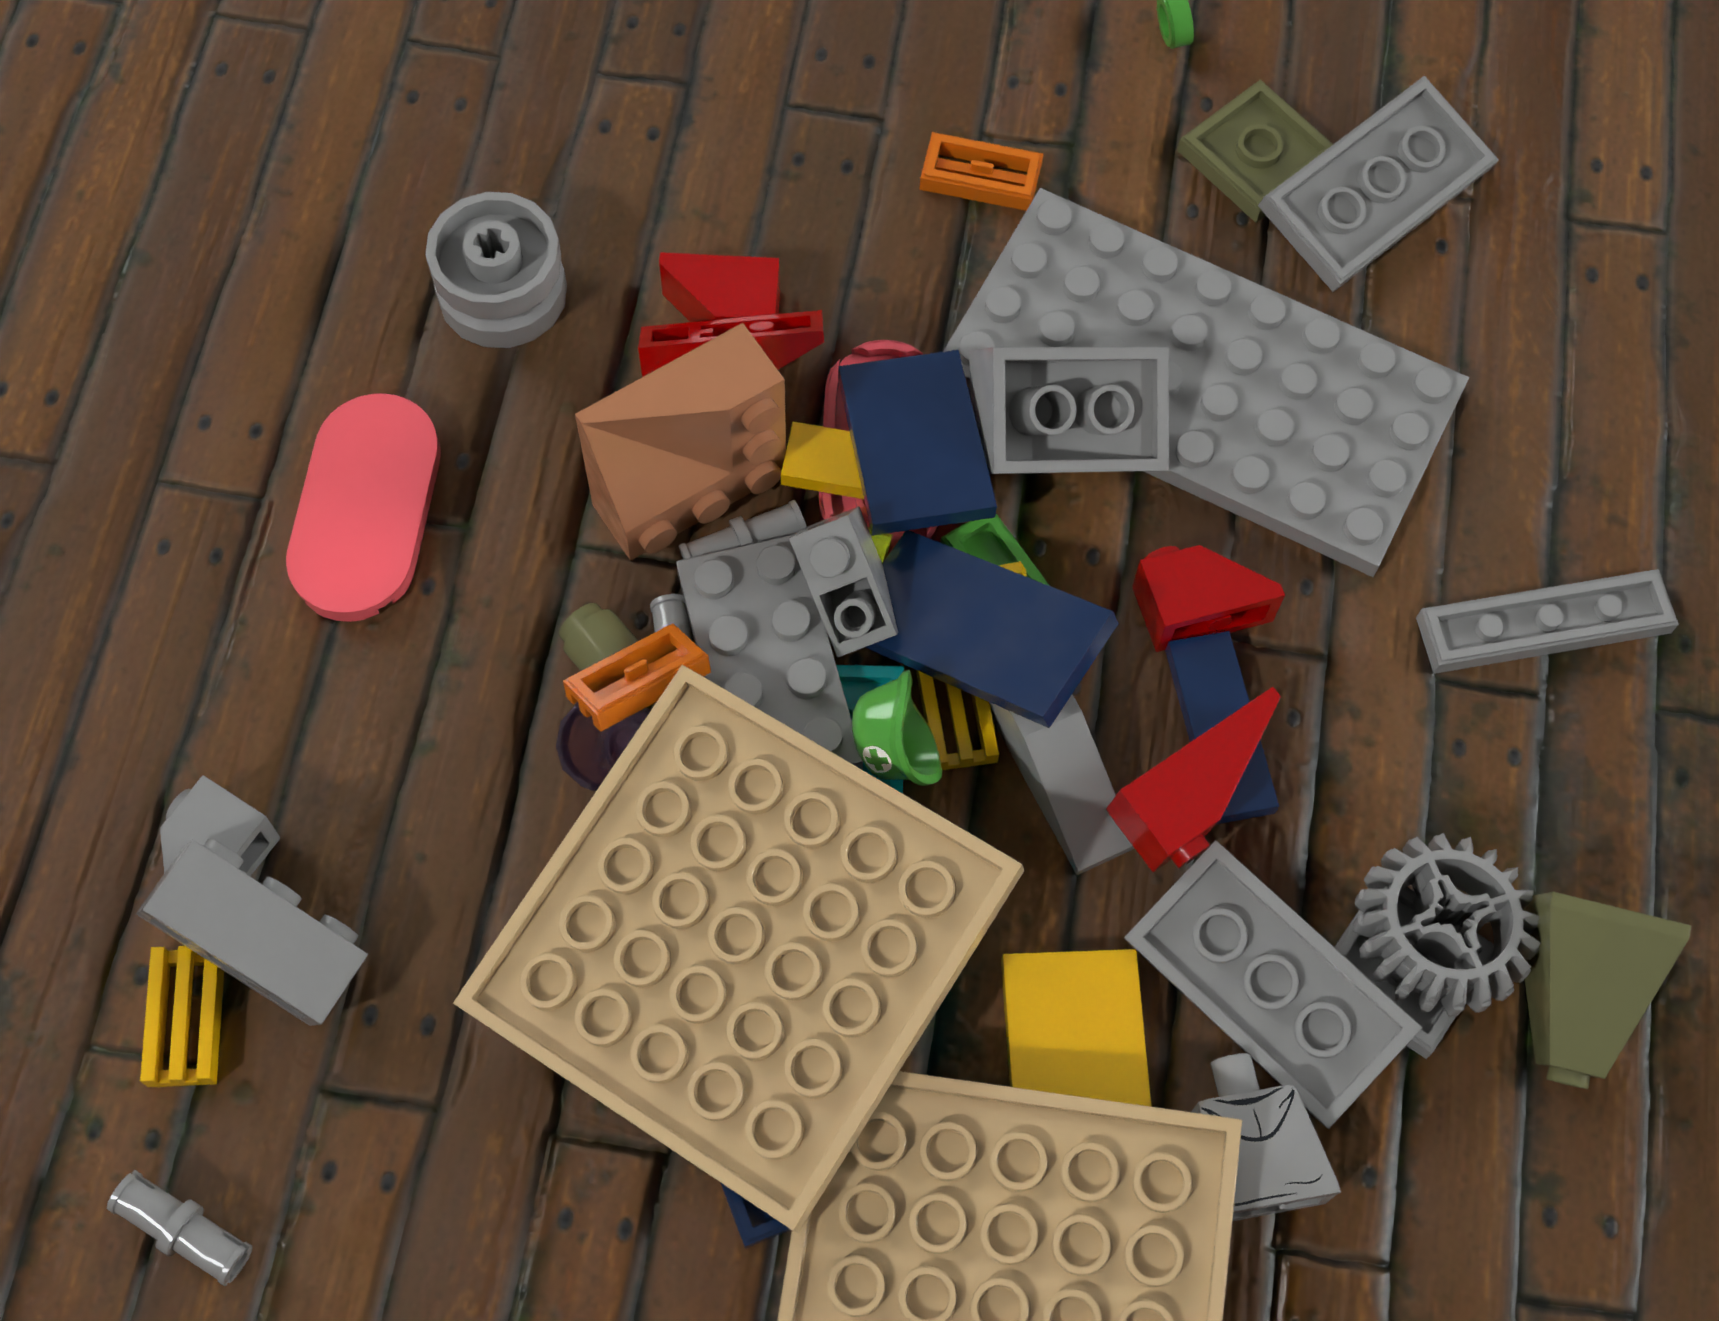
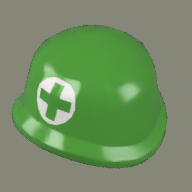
M906 670L897 679L870 690L859 697L853 711L852 734L859 757L867 769L876 777L884 780H911L915 784L925 786L934 784L941 779L942 765L933 733L912 700V676L910 670Z

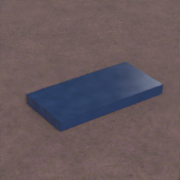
M907 530L882 563L898 634L865 648L1050 728L1119 623L1114 612Z

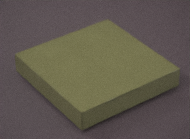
M1259 80L1181 137L1177 151L1257 223L1266 216L1258 207L1261 200L1331 147L1333 143L1262 80Z

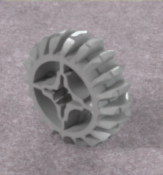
M1444 833L1435 835L1428 847L1417 836L1414 839L1408 840L1403 847V852L1396 848L1387 851L1381 859L1382 867L1376 866L1369 870L1364 878L1368 889H1362L1355 898V907L1364 914L1359 915L1354 921L1353 932L1370 938L1359 949L1360 958H1379L1381 961L1380 966L1373 973L1374 981H1385L1392 976L1400 983L1395 989V1000H1404L1413 991L1419 994L1421 1013L1430 1012L1436 1006L1439 999H1441L1448 1017L1458 1016L1464 1010L1465 1004L1477 1013L1485 1011L1491 1005V997L1497 1001H1504L1514 992L1513 982L1521 983L1529 975L1531 966L1526 960L1532 959L1538 953L1540 942L1529 934H1532L1537 927L1540 916L1523 909L1533 900L1534 890H1515L1511 884L1518 877V867L1508 868L1503 872L1499 871L1493 865L1497 861V849L1488 850L1482 857H1478L1473 854L1471 837L1462 839L1455 850H1453ZM1412 885L1417 895V898L1413 901L1417 915L1412 918L1408 925L1401 927L1397 912L1399 892L1403 888ZM1456 887H1458V888H1460L1461 890L1465 891V892L1468 893L1469 895L1462 893L1461 891H1459L1458 889H1456ZM1436 918H1438L1439 922H1438V923H1435V924H1432V922H1433ZM1490 922L1494 935V950L1490 962L1482 966L1477 955V951L1481 948L1477 932L1485 923ZM1462 924L1457 930L1453 927V925ZM1419 952L1430 954L1440 965L1426 959Z

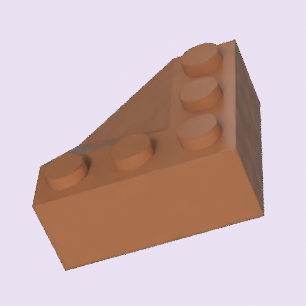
M743 323L575 414L592 504L630 561L645 552L653 554L665 549L675 540L677 534L698 522L706 524L718 519L727 511L730 504L751 492L753 494L763 493L772 488L781 479V471L786 454L785 379Z

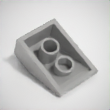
M990 347L969 351L970 398L989 474L1169 471V347Z

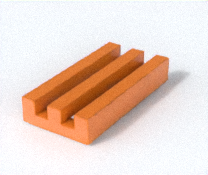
M932 132L920 177L919 190L1027 211L1036 193L1044 154ZM941 155L961 160L971 161V164L938 158V156ZM997 166L1027 172V175L994 169L993 167Z
M672 623L563 680L567 699L572 704L578 702L580 712L586 718L592 716L594 726L602 732L656 703L682 664L703 677L711 673L709 656Z

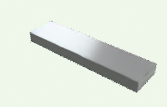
M1659 569L1422 608L1416 617L1433 674L1671 634L1679 625Z

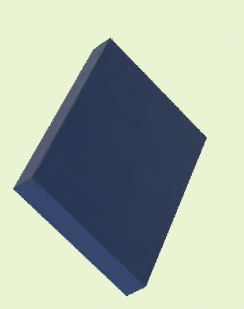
M959 350L838 367L840 390L872 536L995 518L997 504Z

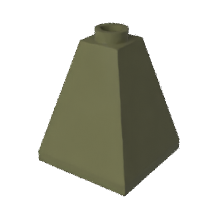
M1557 892L1533 895V900L1523 910L1540 916L1537 927L1532 934H1529L1540 942L1539 951L1532 959L1526 960L1531 966V971L1525 978L1535 1063L1548 1066L1546 1080L1588 1090L1591 1077L1606 1078L1688 942L1692 925Z

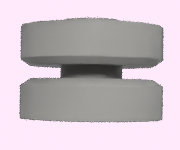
M483 192L460 199L439 215L428 233L425 256L445 322L461 338L482 347L511 348L534 341L553 327L565 307L567 282L561 262L562 255L559 239L551 218L535 202L513 193Z

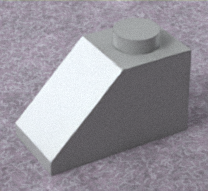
M202 775L192 789L182 791L173 800L168 808L166 821L160 827L164 874L188 842L194 839L204 846L210 838L238 854L244 860L239 870L251 876L281 837L264 814Z

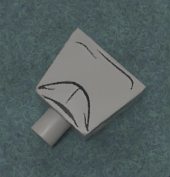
M1249 1053L1229 1055L1212 1061L1211 1068L1219 1097L1198 1102L1191 1112L1242 1119L1232 1221L1323 1205L1339 1194L1341 1191L1337 1178L1297 1089L1293 1085H1283L1260 1090L1252 1057Z

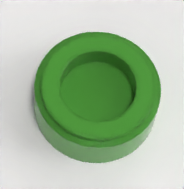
M1157 0L1158 22L1165 44L1171 49L1192 44L1194 26L1188 0Z

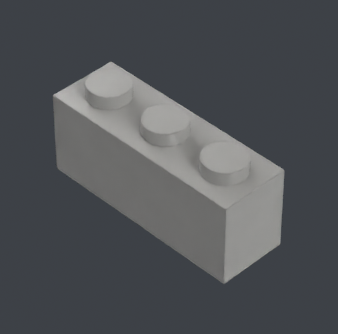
M209 838L204 846L194 839L188 842L137 911L136 915L309 1026L322 1025L368 955L354 945L359 937L358 934L329 915L324 914L321 920L317 921L297 908L302 898L281 882L271 877H266L261 884L239 870L244 860L218 841Z

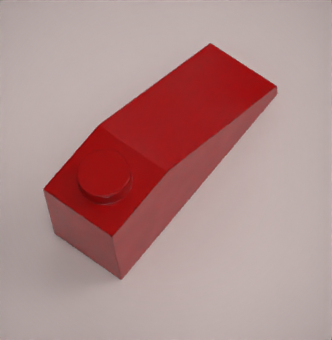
M822 310L641 327L638 344L642 377L741 323L746 326L768 358L779 370L824 343Z
M1271 687L1123 787L1106 808V811L1153 873L1171 860L1180 869L1211 846L1205 836L1221 820L1281 698L1274 687Z

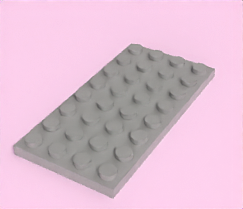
M1042 188L1037 192L943 351L959 350L968 390L970 391V350L990 347H1169V471L1143 472L1371 577H1374L1469 379L1468 376Z

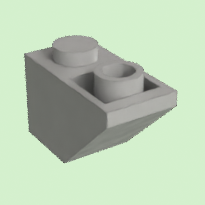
M859 506L802 528L789 538L837 657L898 634L883 564Z

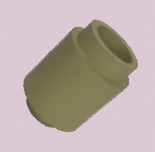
M597 603L586 604L574 611L564 621L559 630V637L564 642V653L580 671L639 641L612 610L602 609Z

